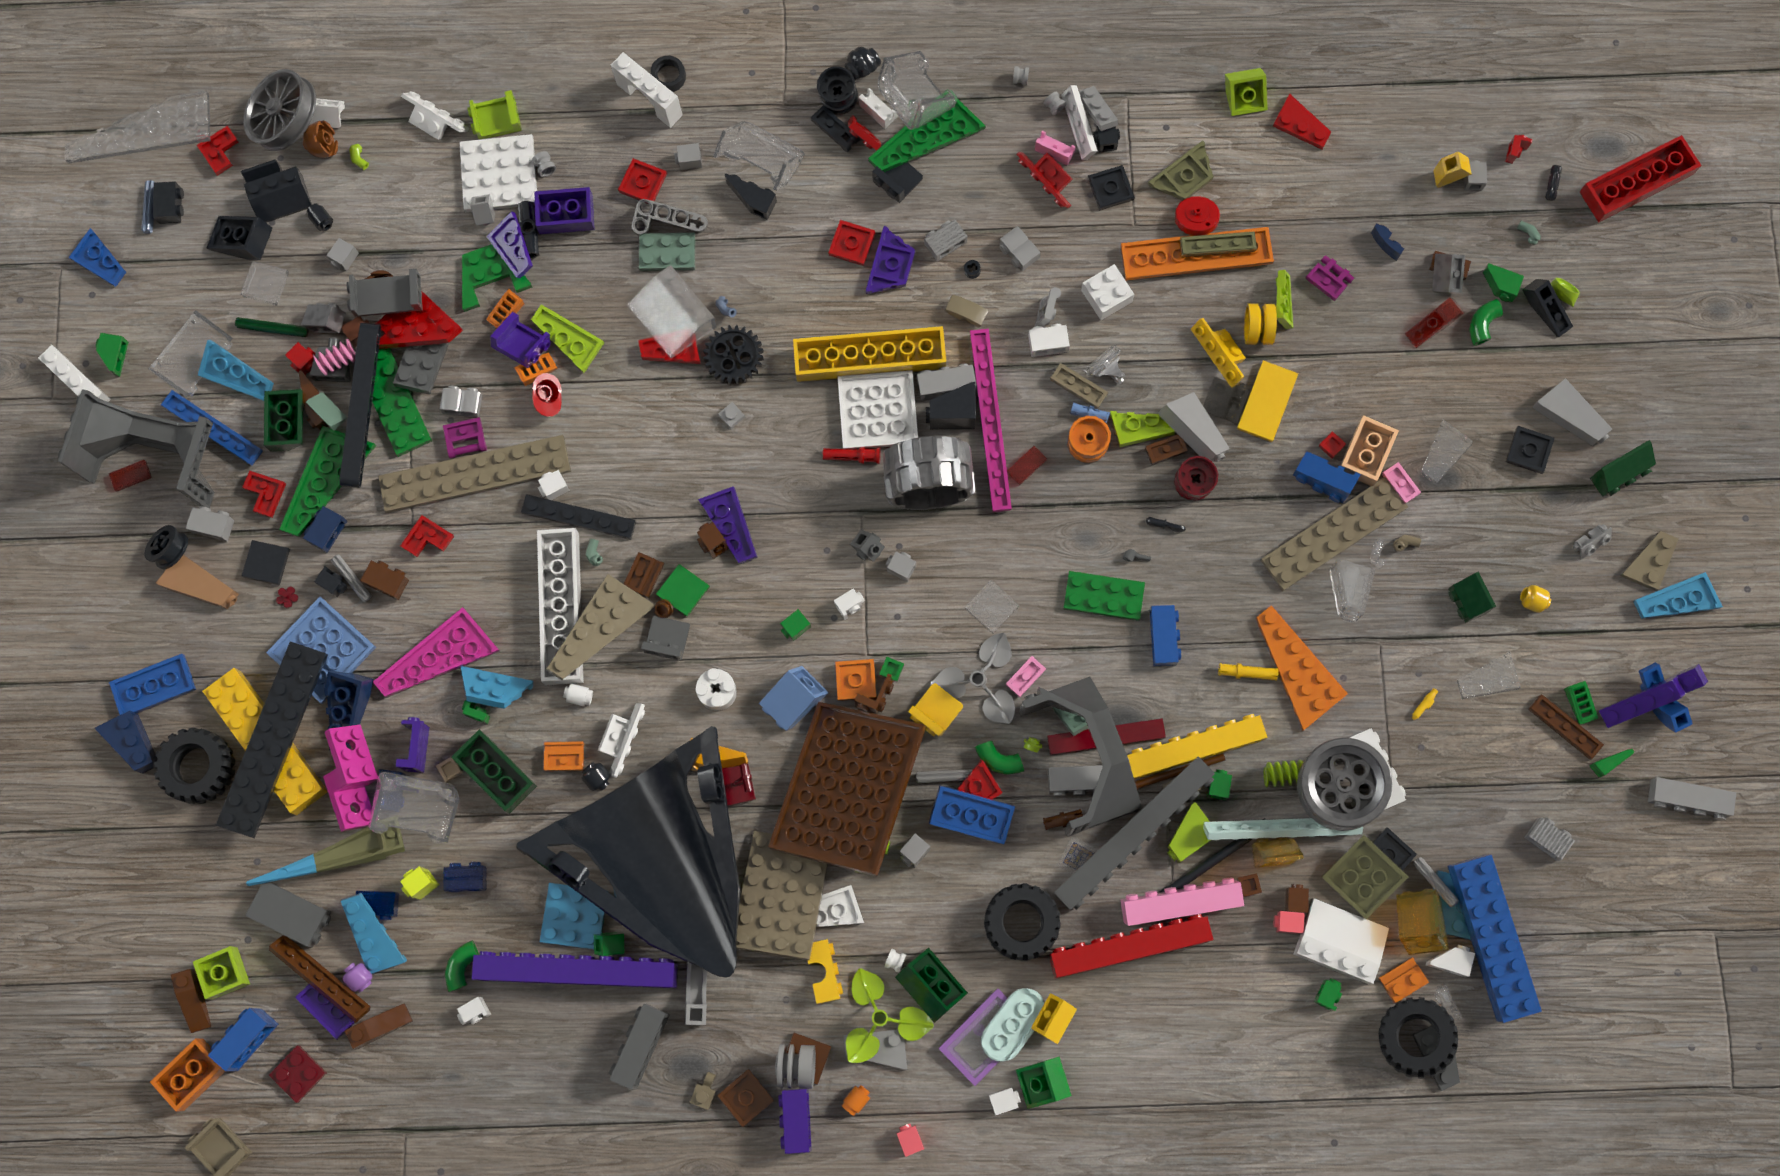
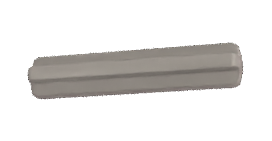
M340 555L334 556L331 562L363 602L370 600L372 595Z
M972 769L917 772L916 781L917 783L964 781Z
M1421 857L1415 860L1413 863L1445 902L1450 907L1457 905L1459 900Z

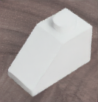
M1458 945L1457 948H1450L1428 960L1426 966L1458 976L1469 977L1475 953L1469 952L1470 948Z

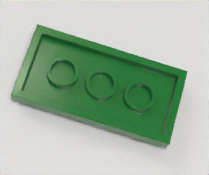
M1069 571L1063 609L1140 621L1145 582Z

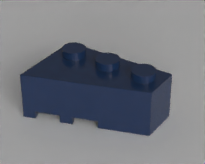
M128 711L95 727V730L134 771L143 774L154 769L153 763L157 762L158 758L155 757L156 753L137 713Z

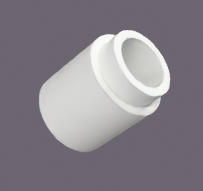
M570 684L569 687L566 686L563 698H566L568 703L590 706L593 691L589 690L588 687Z

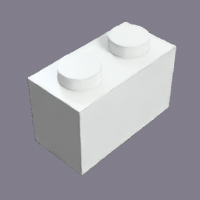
M1053 324L1047 328L1036 326L1029 330L1028 338L1031 357L1069 352L1070 345L1066 325Z

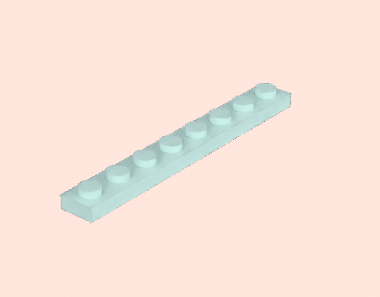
M1312 818L1204 822L1203 826L1208 840L1215 841L1220 839L1238 840L1247 838L1353 836L1363 832V827L1349 831L1333 830L1320 825Z

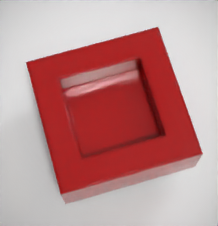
M1332 431L1318 447L1333 459L1346 446V443Z

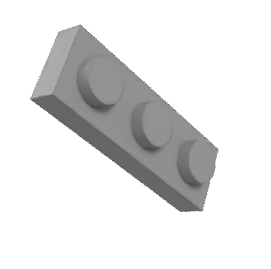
M1095 86L1079 91L1083 106L1101 131L1118 126V119Z

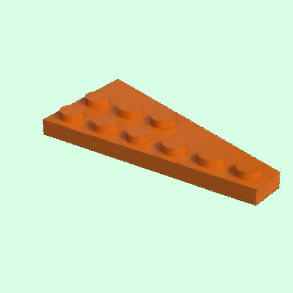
M1271 605L1256 617V621L1269 647L1271 657L1278 668V674L1292 702L1294 712L1301 724V729L1304 731L1348 693Z

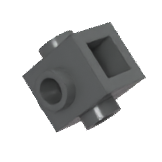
M862 529L850 543L857 551L856 555L864 561L868 559L874 562L885 548L880 543V537Z

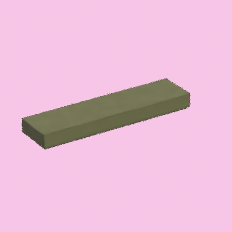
M1255 231L1180 237L1182 257L1253 252L1257 250Z

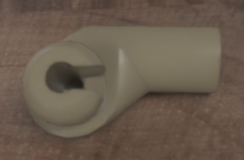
M1402 535L1394 541L1393 548L1398 552L1403 551L1409 545L1419 548L1421 538Z

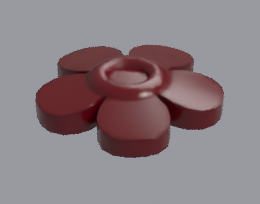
M289 586L287 591L284 588H280L278 590L280 596L276 598V602L280 605L284 604L286 608L292 607V602H297L299 598L297 594H294L295 588Z

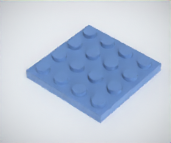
M319 597L266 653L280 665L291 641L328 654L312 693V696L323 704L327 700L324 688L328 671L353 673L376 647L322 597Z

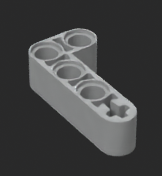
M642 199L637 203L632 221V229L637 234L647 233L651 227L652 219L695 231H704L708 226L707 218L701 214L647 199ZM645 202L650 205L648 213H644L641 210V206ZM663 207L668 210L666 218H661L659 215V210ZM681 212L686 215L684 223L677 221V215ZM690 215H693L691 218L693 220L701 218L704 225L697 228V224L690 222ZM640 220L644 221L646 225L643 231H639L636 227L637 222Z

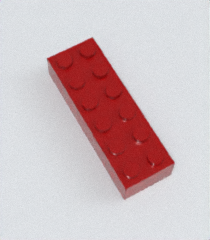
M1681 135L1587 182L1579 193L1599 223L1694 175L1702 165Z

